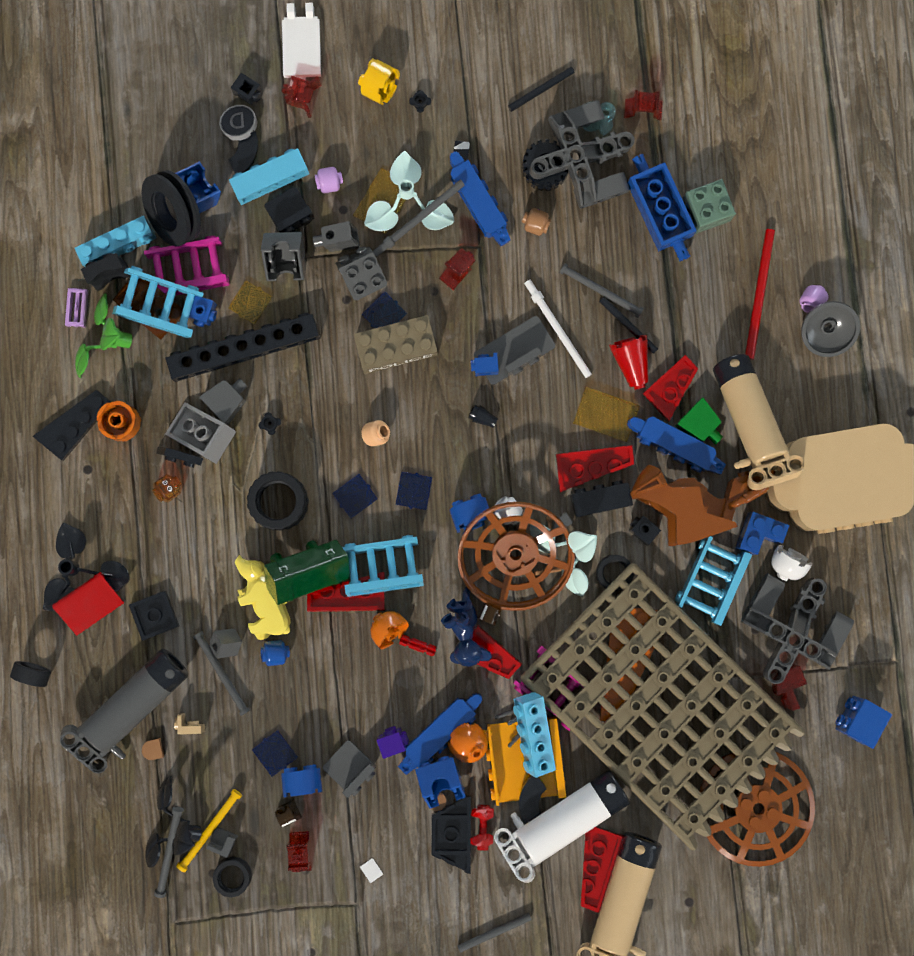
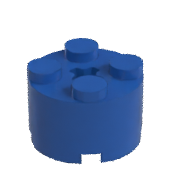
M481 494L473 495L470 497L471 500L465 502L458 500L452 503L453 507L449 511L457 533H460V529L463 528L465 531L469 523L477 515L489 508L486 498L482 497ZM486 516L481 518L471 530L484 526V521L488 520Z
M317 765L303 766L301 771H297V767L286 768L284 773H281L283 797H288V793H290V797L313 794L315 789H318V793L323 792L321 772Z

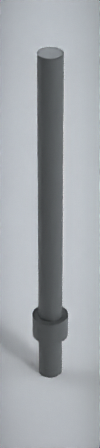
M460 179L393 235L383 239V243L373 250L374 255L378 257L386 249H391L396 245L395 242L463 188L465 184Z

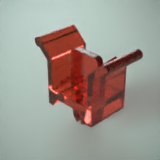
M291 76L293 85L283 84L282 93L286 95L284 99L288 105L304 109L308 118H311L310 109L306 103L311 102L313 90L322 85L318 76L311 81Z
M635 90L633 98L625 99L624 118L634 117L636 112L653 113V118L662 120V101L659 100V92L650 93Z
M461 248L449 261H446L445 265L448 268L439 279L454 291L458 284L472 270L471 267L476 261L473 258L474 255Z
M309 831L289 833V842L287 844L288 871H312L311 862L308 860L307 845L309 843Z

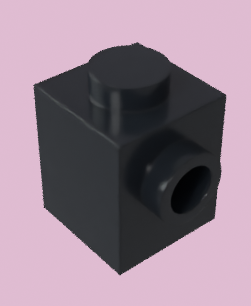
M644 515L640 518L636 516L630 523L631 529L629 530L646 546L650 545L662 531Z

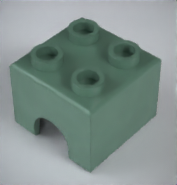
M723 179L687 191L682 198L686 209H689L693 224L697 230L695 234L730 222L736 215Z

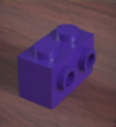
M396 726L385 729L383 734H380L377 738L383 759L406 751L409 742L406 731L402 732L401 727L396 729Z

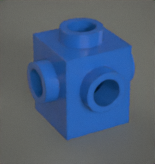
M195 296L189 318L196 326H211V322H214L217 316V311H215L217 304L213 300Z

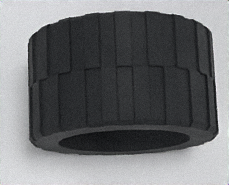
M272 471L261 475L250 486L247 495V508L250 511L251 517L255 519L254 521L261 526L278 531L288 530L298 525L305 517L304 515L308 510L309 503L308 493L304 485L292 475L280 471ZM275 483L286 484L293 490L296 497V505L293 512L283 519L268 517L263 512L260 504L264 490Z

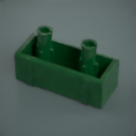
M337 539L319 546L316 541H309L306 544L305 551L282 558L280 553H275L270 557L271 563L264 565L266 587L277 605L291 602L301 596L350 579L348 555Z

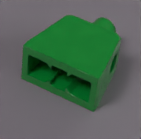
M701 398L675 425L682 432L701 442L708 437L716 445L723 438L716 430L721 424V420L704 398Z

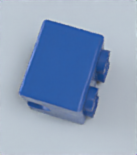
M200 161L175 173L191 190L198 205L199 213L218 204L221 191L215 183L213 186L208 183L205 177V168Z
M857 696L849 697L845 703L846 709L843 715L840 714L836 719L835 724L837 726L835 729L853 740L874 749L892 714L867 699Z
M444 756L439 758L438 762L432 764L426 762L421 764L420 768L415 769L422 797L429 809L439 806L438 795L446 789L454 793L456 800L466 797L461 776L453 757Z

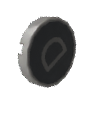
M235 105L224 111L220 117L219 125L222 133L229 137V139L243 140L251 136L250 133L253 130H256L258 121L250 107Z

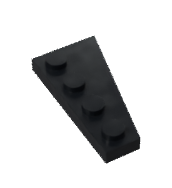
M95 390L32 437L60 460L64 461L97 422L99 409L111 401L98 390Z

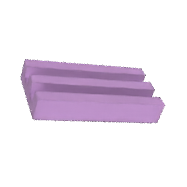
M68 288L65 326L86 328L89 290ZM73 293H76L74 322H71ZM82 293L81 315L79 322L80 298Z

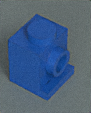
M493 353V357H489V354L478 355V358L470 360L471 371H475V376L498 375L499 373L497 353Z

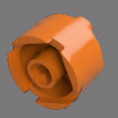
M113 401L104 404L99 409L97 423L99 431L104 436L116 441H128L138 433L141 417L132 406L122 401ZM118 418L121 420L120 424L117 422Z

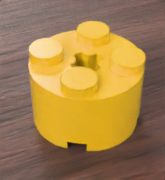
M372 58L369 61L365 74H362L358 80V85L361 86V94L384 105L383 102H389L396 91L397 85H395V80H399L400 72L398 69Z

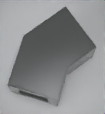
M567 513L559 517L566 527L573 523ZM556 522L554 523L553 529L559 527Z

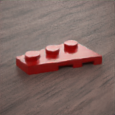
M686 355L643 393L647 400L668 422L698 370Z
M479 625L474 629L472 640L492 654L490 660L480 661L477 665L510 679L522 663Z

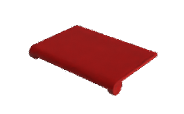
M99 572L54 603L52 607L77 636L124 604V601L106 581L104 575Z

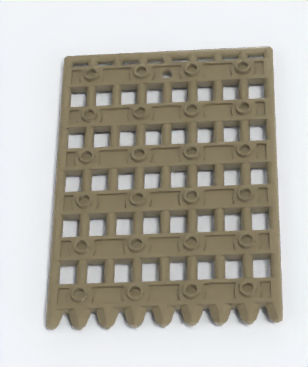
M635 563L629 564L520 677L521 681L532 692L544 697L545 705L691 850H696L698 847L697 841L693 836L694 832L704 837L711 835V828L706 820L708 817L716 822H723L725 820V814L720 807L722 803L730 808L738 807V799L733 792L735 789L745 794L751 793L752 786L747 778L748 775L757 779L765 778V771L760 763L762 760L770 765H777L779 763V758L774 750L775 746L784 751H790L792 743L787 734L790 732L798 737H802L805 734L804 729ZM634 573L636 577L628 584L625 580ZM620 586L623 591L614 598L611 594ZM650 591L654 592L664 602L657 612L643 599ZM605 600L608 601L610 604L601 612L598 607ZM637 605L651 617L644 625L630 613ZM593 614L596 618L588 626L585 621ZM624 618L637 630L630 640L616 627ZM679 618L692 630L685 639L672 627ZM580 628L583 632L574 640L571 635ZM591 632H594L596 634V638L594 640H591L589 638V634ZM610 632L624 645L617 653L603 641ZM665 632L679 644L671 653L658 641ZM566 642L569 646L560 654L557 650ZM597 646L610 658L603 667L589 655ZM652 646L665 658L658 667L645 655ZM706 646L720 657L713 666L700 655ZM552 656L555 661L547 668L544 663ZM583 660L597 673L590 681L576 669ZM638 660L652 672L645 681L631 669ZM693 660L707 672L700 680L686 669ZM539 670L542 674L533 682L530 677ZM735 673L748 685L741 694L728 683ZM625 674L638 686L631 695L617 683ZM680 674L693 685L686 695L673 683ZM569 675L583 686L576 695L562 683ZM556 688L570 701L562 710L548 697ZM611 688L625 700L618 709L604 697ZM666 688L680 700L673 708H670L659 697ZM721 688L735 699L728 708L714 696ZM763 701L776 713L769 722L756 710ZM598 702L611 714L604 723L590 711ZM653 702L666 714L659 723L646 711ZM708 702L721 713L714 722L701 711ZM750 715L763 727L756 736L742 724ZM584 716L597 728L590 738L576 725ZM639 716L653 728L645 737L632 725ZM694 716L708 728L701 736L688 725V722ZM626 730L639 742L632 751L618 739ZM681 730L694 741L687 751L674 739ZM736 730L749 741L742 750L729 738ZM723 743L736 755L729 764L716 753ZM612 744L625 756L618 766L605 754ZM667 744L681 756L673 765L660 753ZM654 758L667 770L660 779L646 767ZM709 758L722 769L715 779L702 767ZM696 772L709 784L702 793L688 781ZM640 773L653 784L647 793L633 781ZM682 787L695 798L688 807L675 795ZM668 801L682 812L675 821L662 810Z

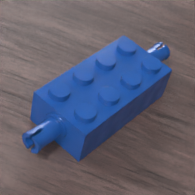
M640 154V157L637 155L632 160L639 174L630 177L628 184L658 252L671 246L674 248L679 262L683 261V259L686 260L691 256L687 251L684 241L693 237L697 230L667 165L664 162L649 168L644 154Z

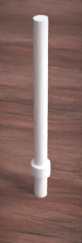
M531 279L526 281L524 284L531 293L533 302L538 304L584 377L588 378L592 373L545 303L543 294L536 289Z

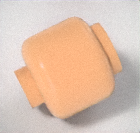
M382 420L368 422L362 428L363 441L369 446L383 445L389 440L390 429Z

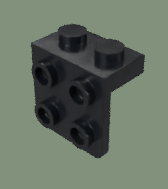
M292 187L264 205L280 233L295 232L299 227L305 226L315 219L310 207L307 206L296 187Z

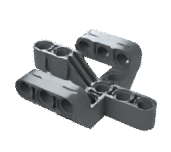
M599 100L549 116V124L554 137H557L561 150L534 159L529 168V174L534 179H541L568 169L574 185L573 191L579 209L630 191L624 172L594 181L589 163L598 162L599 165L608 159L622 157L635 142L633 134L630 132L619 134L610 132V136L602 139L596 137L590 142H581L579 138L578 128L584 126L586 128L592 123L605 119ZM564 135H570L573 141H566ZM620 140H627L628 146H623ZM603 145H608L611 148V152H605ZM572 152L577 153L578 156H579V159H578V160L572 159L571 156H570V153H572ZM552 159H559L561 165L555 166L552 163ZM541 165L543 167V171L537 172L534 169V166ZM577 171H583L585 178L578 177Z
M767 573L753 595L741 618V622L778 642L763 671V676L767 681L774 684L783 682L798 653L830 670L835 657H837L854 624V620L836 610L829 624L825 625L824 628L826 629L819 642L807 637L810 624L817 617L815 613L819 605H823L825 602L823 596L827 585L822 579L810 578L805 582L804 586H801L798 597L789 608L791 613L788 625L769 616L784 589L785 582ZM814 582L819 584V590L816 592L812 590ZM805 599L810 601V606L807 609L803 607ZM774 625L779 626V633L773 635L771 632ZM795 634L797 640L793 645H791L789 643V637ZM813 644L814 651L808 654L806 648L808 645ZM782 652L787 653V659L784 662H781L779 658ZM777 669L778 676L775 679H771V671Z

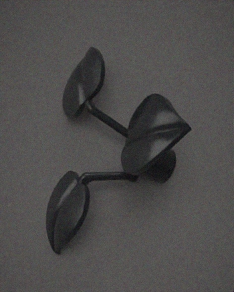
M62 523L56 538V551L61 558H64L59 563L58 570L63 574L62 577L65 580L56 578L47 584L44 591L43 609L47 611H55L52 605L75 590L70 587L71 581L68 576H75L78 572L94 575L99 573L80 568L76 561H72L75 558V554H80L84 551L86 537L81 530L66 523ZM106 561L101 565V573L115 592L119 591L129 582L128 570L121 563Z
M170 775L159 788L157 807L158 810H163L173 817L172 812L168 809L172 800V776ZM180 818L181 823L177 827L172 843L174 855H181L195 846L193 841H199L202 833L201 826L192 825L189 820ZM158 833L151 835L145 850L147 867L152 868L157 864L161 853L160 844L167 842L168 838L159 839Z

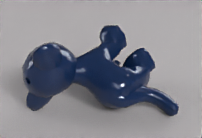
M467 587L463 590L461 601L456 602L455 599H452L446 606L450 612L455 613V616L449 613L442 618L441 622L445 628H452L459 640L450 655L451 661L455 664L471 667L480 661L490 660L492 654L472 640L473 631L477 624V613L469 599L471 591Z

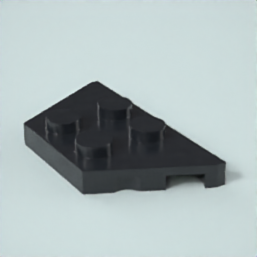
M466 796L444 807L442 810L432 813L431 855L464 870L467 874H471V796Z

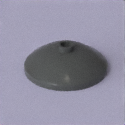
M837 301L825 302L814 307L806 315L801 327L802 340L805 346L818 356H838L849 350L856 342L860 332V321L856 312L847 304ZM826 323H830L829 327H824Z

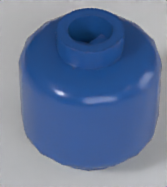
M282 640L266 641L264 646L261 647V660L267 666L283 665L286 662V657H290L289 646H285Z

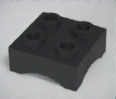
M117 253L106 254L103 256V259L97 262H89L81 269L86 282L92 284L97 291L104 289L114 279L131 276L124 273L125 269L128 268L127 263Z

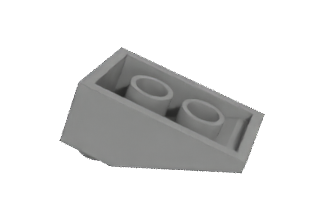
M184 402L165 435L217 464L236 431L225 423Z

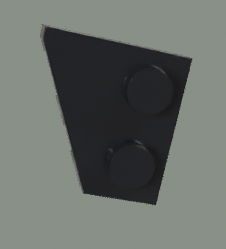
M158 446L156 454L165 456V460L175 463L176 460L184 461L183 465L192 468L195 465L201 466L203 458L166 447Z

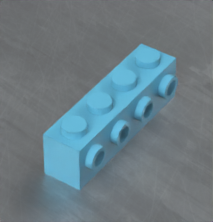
M297 148L285 151L282 156L271 157L262 165H254L249 171L236 173L229 181L238 201L243 205L309 175V171Z
M143 215L74 249L81 264L85 267L87 263L97 262L109 253H117L119 256L129 253L141 245L150 243L157 237L150 222Z
M531 692L514 698L515 706L513 711L517 717L518 725L516 728L521 739L520 749L524 756L523 767L525 771L535 778L555 771L556 767L544 697Z

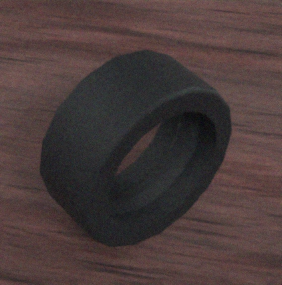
M609 555L603 558L596 569V576L600 585L606 589L611 584L604 577V569L607 564L619 562L626 569L631 564L628 559L620 555ZM634 573L625 580L628 584L633 580ZM619 586L615 591H621L623 589Z
M15 661L10 678L27 685L46 687L51 670L37 664Z
M233 856L224 859L213 873L212 879L215 889L225 897L232 898L241 895L251 882V868L242 858ZM231 865L239 867L244 875L242 884L233 889L226 887L221 881L223 869Z

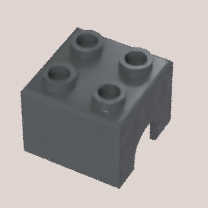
M302 232L264 233L261 253L266 281H277V277L283 273L293 274V280H304L306 258Z

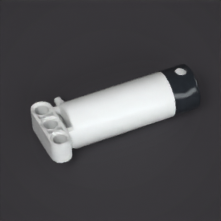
M608 770L525 825L515 812L512 813L511 818L518 830L512 833L506 828H500L495 832L494 839L518 880L529 883L535 877L533 867L628 806L630 800L612 772ZM503 833H508L509 840L506 843H501L500 841ZM518 850L519 858L512 861L510 858L511 852ZM528 867L530 870L529 876L522 878L521 870Z

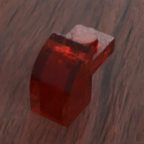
M796 664L792 665L783 682L779 684L772 683L773 693L776 695L782 694L781 701L784 707H788L792 711L800 708L793 689L807 684L801 667Z

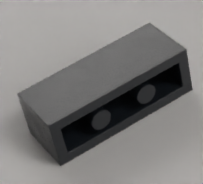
M623 480L611 482L612 486L604 487V484L593 486V490L586 491L585 488L574 490V494L570 495L575 518L632 506L633 501L630 495L629 483L623 484Z

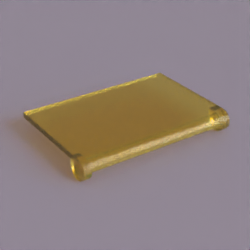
M383 168L380 169L354 212V217L365 222L369 207L377 201H385L390 204L391 208L394 206L397 194H399V187L392 182L389 171ZM400 199L394 211L396 214L399 213L406 199Z
M585 387L573 424L627 442L631 429L628 428L626 423L630 418L637 416L640 405Z

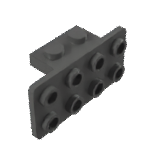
M534 316L474 352V358H478V355L489 354V357H493V353H497L499 373L498 375H486L489 383L495 385L512 374L514 376L519 374L526 365L532 366L540 361L539 358L555 348V343L539 317Z

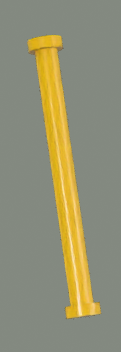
M232 789L230 797L201 834L199 841L195 843V846L190 849L184 859L177 863L176 867L180 871L185 873L188 870L187 866L236 800L242 797L239 791Z

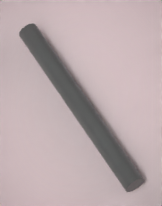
M526 913L457 945L460 953L531 921V916L529 913Z

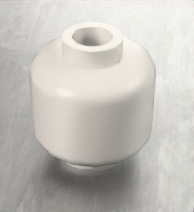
M505 496L495 505L517 501L513 497ZM507 507L494 512L501 519L508 516H521L523 509L522 507ZM511 521V522H507V523H503V524H504V525H509V524L515 525V524H517L519 521Z

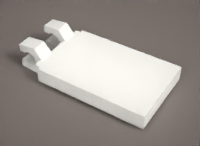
M287 3V17H284V20H282L284 78L321 77L320 20L314 14L313 3H305L306 17H296L295 4Z

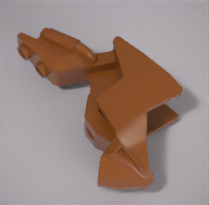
M647 465L637 477L630 495L632 499H637L666 516L668 546L671 547L692 543L738 527L736 522L732 521L736 507L744 503L747 504L765 494L769 487L761 490H752L747 484L749 471L737 473L738 477L728 482L724 498L718 499L707 491L708 488L695 478H679L667 484L660 469L653 465ZM759 476L752 477L754 482L762 481Z

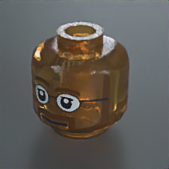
M166 474L153 483L154 489H152V492L160 502L168 503L181 494L180 486L182 483L176 476L172 477Z

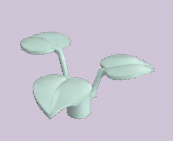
M403 151L396 158L390 170L392 182L399 187V194H397L394 206L391 208L389 203L377 201L367 211L364 224L372 230L387 231L397 224L398 215L394 211L401 198L408 200L414 197L422 210L425 209L417 193L414 192V184L421 178V167L406 151ZM430 200L427 203V206L431 204L434 200ZM443 203L424 218L422 223L430 230H440L453 224L454 216L449 207Z
M532 524L530 525V533L533 538L543 534L537 527ZM573 531L568 536V544L572 552L575 553L576 559L566 587L574 594L584 596L588 589V578L581 569L575 568V565L579 560L581 562H588L592 559L596 549L597 535ZM548 540L538 544V549L541 552H550ZM566 541L555 543L556 547L567 545Z

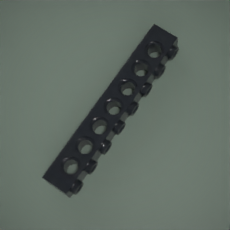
M303 313L293 320L286 318L280 320L279 324H266L261 326L262 329L256 331L249 329L239 336L234 334L226 336L225 340L219 342L218 340L209 341L206 343V346L200 347L196 345L188 348L189 351L182 353L181 351L172 352L169 357H165L171 379L178 382L319 340L321 338L313 314ZM296 326H302L303 329L300 334L293 333V329ZM283 331L284 337L280 340L275 339L276 333ZM259 337H266L263 345H257ZM242 342H247V348L240 351L239 345ZM225 347L229 348V353L226 356H221V350ZM210 353L211 358L204 362L202 360L203 355ZM191 358V366L185 367V360Z

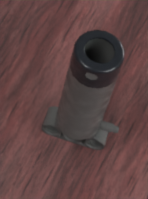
M166 649L159 650L78 728L74 725L64 726L61 730L60 744L92 772H104L107 768V754L111 751L120 759L125 758L126 755L116 745L188 677L187 669L170 651ZM72 734L74 738L67 739L65 735ZM87 747L89 750L81 751L79 748ZM101 759L103 762L98 764L94 760Z

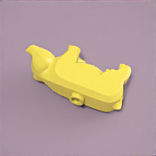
M239 555L235 560V565L240 574L247 580V586L244 589L238 590L239 596L237 598L241 606L252 604L255 613L260 618L254 623H248L250 632L255 634L258 640L267 639L270 635L288 634L291 621L285 606L287 602L277 605L267 590L264 563L255 560H245Z

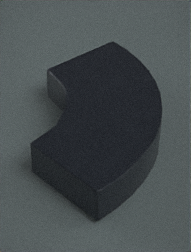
M254 130L248 138L238 140V150L234 156L228 159L235 174L248 171L254 163L259 145L257 133Z
M530 775L521 788L519 810L524 824L542 814L539 809V800L547 788L540 777L535 778Z

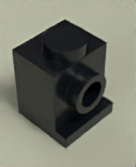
M243 73L239 74L231 86L233 94L250 105L254 101L257 103L262 97L260 84Z

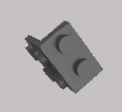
M369 246L357 249L356 253L350 256L344 255L336 262L354 300H359L387 286L384 274Z
M350 740L346 741L323 766V770L344 789L342 793L347 798L351 794L356 796L362 789L360 785L365 780L369 782L376 774L374 772L376 765Z

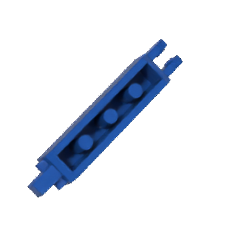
M452 152L450 155V165L453 168L451 171L453 185L460 179L465 186L458 193L482 233L487 238L493 237L500 247L504 246L511 240L506 229V222H508L506 215L503 211L500 212L498 210V203L495 197H490L487 192L489 188L486 182L478 177L479 171L475 164L471 165L469 160L464 161L459 152Z
M632 417L626 423L629 429L638 433L636 437L640 439V443L648 447L650 445L656 447V451L663 455L670 454L674 456L673 460L681 464L687 463L691 465L690 468L698 473L710 471L720 475L726 466L724 462L716 457L715 448L655 417H650L646 420Z
M476 692L466 701L463 698H456L407 745L406 756L398 765L403 773L407 775L415 768H420L421 764L431 763L433 761L432 756L436 752L440 754L448 746L446 743L451 739V733L458 726L474 722L476 719L474 717L476 715L475 709L482 702L481 694Z

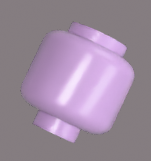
M335 167L319 169L315 175L317 190H321L322 193L338 191L340 184L343 183L341 172L337 173Z
M810 285L805 289L799 301L801 308L806 313H809L814 307L827 302L829 297L824 287Z

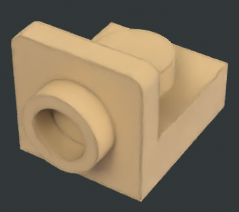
M180 713L175 718L174 726L175 730H178V734H201L205 732V724H199V721H187L186 725L185 713Z

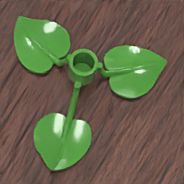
M106 293L98 301L94 312L95 324L104 325L100 345L86 347V344H82L76 353L75 368L79 378H81L88 365V352L91 349L101 348V350H106L110 347L117 348V346L129 348L132 343L131 333L122 332L119 328H116L112 318H108L105 321L108 312Z

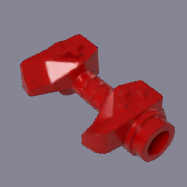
M481 804L471 811V816L479 818L480 827L479 834L472 837L470 841L472 845L477 846V850L486 851L489 850V845L493 844V835L487 833V820L494 817V809L490 805Z

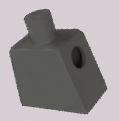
M350 221L324 226L321 228V235L313 236L314 246H324L329 252L360 248L358 230Z
M240 378L232 386L226 380H223L199 398L223 423L228 425L246 402L240 394L248 386Z

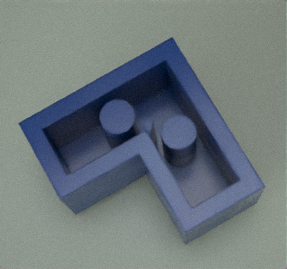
M748 512L735 548L752 555H758L764 539L776 544H782L789 525L756 512Z

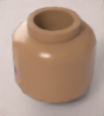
M532 208L529 213L525 212L522 223L525 224V231L537 236H541L543 233L546 234L551 222L549 214L537 208Z

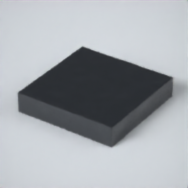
M162 591L129 604L142 641L179 627L167 591Z

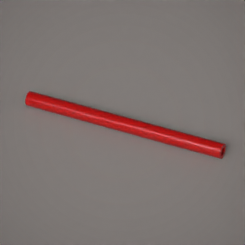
M773 229L765 230L745 351L750 360H754L775 235V230Z

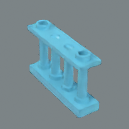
M135 266L125 269L124 273L131 275L123 304L114 306L112 314L190 338L193 330L188 328L187 322L194 297H203L204 293L199 292V288L188 285L184 287L143 273V269ZM140 278L150 283L143 308L136 312L132 310L131 303L138 279ZM157 285H161L169 289L161 316L155 318L151 316L150 309ZM179 291L187 294L180 321L177 324L169 322V314L175 293Z
M406 535L402 539L362 545H356L355 543L344 545L345 547L342 548L348 555L351 579L349 585H345L347 597L424 586L422 574L418 575L415 568L413 546L418 545L417 537ZM405 547L408 574L405 577L397 575L394 557L395 548ZM386 550L389 570L388 579L380 580L378 578L374 551ZM367 553L370 579L368 582L361 583V581H358L355 554Z
M710 536L701 539L698 545L700 551L682 591H678L675 601L680 608L685 603L709 614L712 618L710 622L721 626L752 554L741 552L735 555L711 544L713 537ZM707 550L732 561L735 565L733 571L726 572L704 562L703 559ZM699 568L725 579V582H727L725 589L720 590L695 579ZM691 586L718 597L720 601L717 607H710L688 597Z

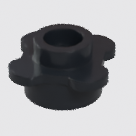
M418 90L409 99V104L413 105L419 113H422L427 105H431L432 102L431 98L427 97L422 90Z
M268 412L265 413L258 426L260 429L268 431L269 435H274L277 426L281 425V420L273 417Z

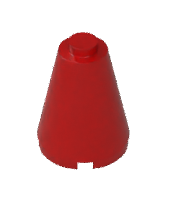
M640 335L638 339L631 337L610 344V350L629 387H634V390L644 388L645 383H648L647 335Z

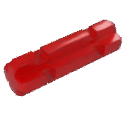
M402 635L399 641L400 645L409 646V648L422 653L426 652L430 656H434L437 649L434 645H427L426 642L415 638L411 639L407 635Z

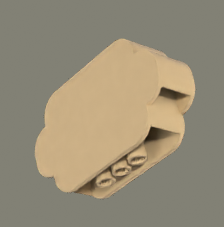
M878 424L803 437L786 444L790 456L798 455L804 459L805 467L802 474L797 478L770 486L769 490L765 493L769 505L777 511L788 512L792 524L802 531L817 530L818 534L835 532V528L837 531L855 528L854 524L856 527L874 525V523L893 522V517L907 514L914 505V444H905L901 432L890 424ZM790 464V467L792 469H800V467L797 464ZM775 470V474L773 475L780 476L781 473L778 470Z

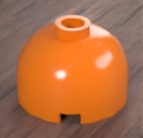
M395 611L380 612L373 618L374 622L371 625L370 634L374 643L380 649H385L394 644L392 640L397 636L399 639L407 631L409 624L402 615Z
M464 723L458 726L451 733L450 743L448 742L449 750L453 756L465 763H474L480 760L488 749L486 733L476 723L471 725Z

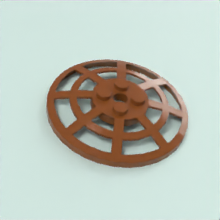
M507 502L495 505L477 515L463 532L457 553L460 575L471 593L486 604L510 611L538 607L554 598L564 588L571 576L575 556L568 544L569 531L556 515L541 506L526 502ZM507 507H525L522 516H508L498 519L493 513L496 510ZM533 509L548 515L559 527L548 531L540 522L530 518ZM486 516L491 524L483 530L478 541L466 540L473 526ZM511 521H520L518 530L507 532L502 525ZM528 523L537 527L543 534L533 538L526 533ZM495 528L500 535L495 543L483 542L488 533ZM564 534L568 546L567 562L556 559V546L553 537ZM548 540L550 557L539 554L538 544ZM464 548L475 549V560L478 570L470 576L464 564ZM481 549L492 551L493 560L486 565L482 563ZM513 550H519L521 552V554L518 557H513L510 555L511 551ZM537 562L547 564L544 571L535 577L532 569L536 566ZM553 566L563 569L564 573L559 581L545 593L540 582L549 575ZM497 567L505 574L503 582L495 579L488 572ZM525 574L529 580L521 584H511L513 576ZM483 576L488 582L501 588L499 599L485 594L474 582ZM533 587L538 596L521 602L507 601L509 590L517 591Z
M731 752L722 757V759L729 763L736 755ZM778 752L776 754L779 760L790 766L802 781L792 786L783 775L775 771L776 765L768 764L767 768L763 767L765 771L763 784H751V793L745 794L740 791L737 794L738 807L734 808L735 816L723 822L710 825L711 835L707 837L709 842L718 852L736 863L762 867L784 861L801 848L812 829L815 817V801L810 783L803 771L793 761ZM715 763L708 773L714 778L721 768ZM773 777L780 780L788 790L777 795L770 788ZM704 779L699 790L701 793L709 785ZM804 789L807 790L810 802L808 821L798 819L799 802L797 794ZM789 798H792L793 816L782 813V802ZM723 803L720 805L722 811H723V806H724ZM761 803L763 805L762 812L754 813V805ZM779 821L790 824L785 833L777 838L773 828ZM740 823L747 829L744 839L738 838L729 827ZM795 826L806 829L799 842L784 854L780 844L791 835ZM724 830L731 840L741 846L737 856L725 850L712 834ZM766 832L770 841L764 844L751 843L755 833ZM773 848L777 857L766 861H749L744 859L748 849L765 850Z

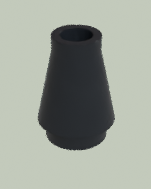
M474 405L468 416L472 422L494 428L498 420L497 417L481 405Z

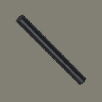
M572 67L567 68L508 105L511 112L571 76L575 73Z
M603 297L599 301L637 339L640 338V335H644L607 298ZM647 338L648 350L654 354L658 348Z

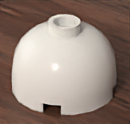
M778 545L771 561L773 569L778 573L777 577L784 581L803 578L811 568L812 562L807 563L808 558L794 549L789 548L786 551L783 549V545Z

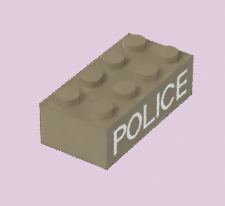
M428 315L354 334L364 374L438 356Z

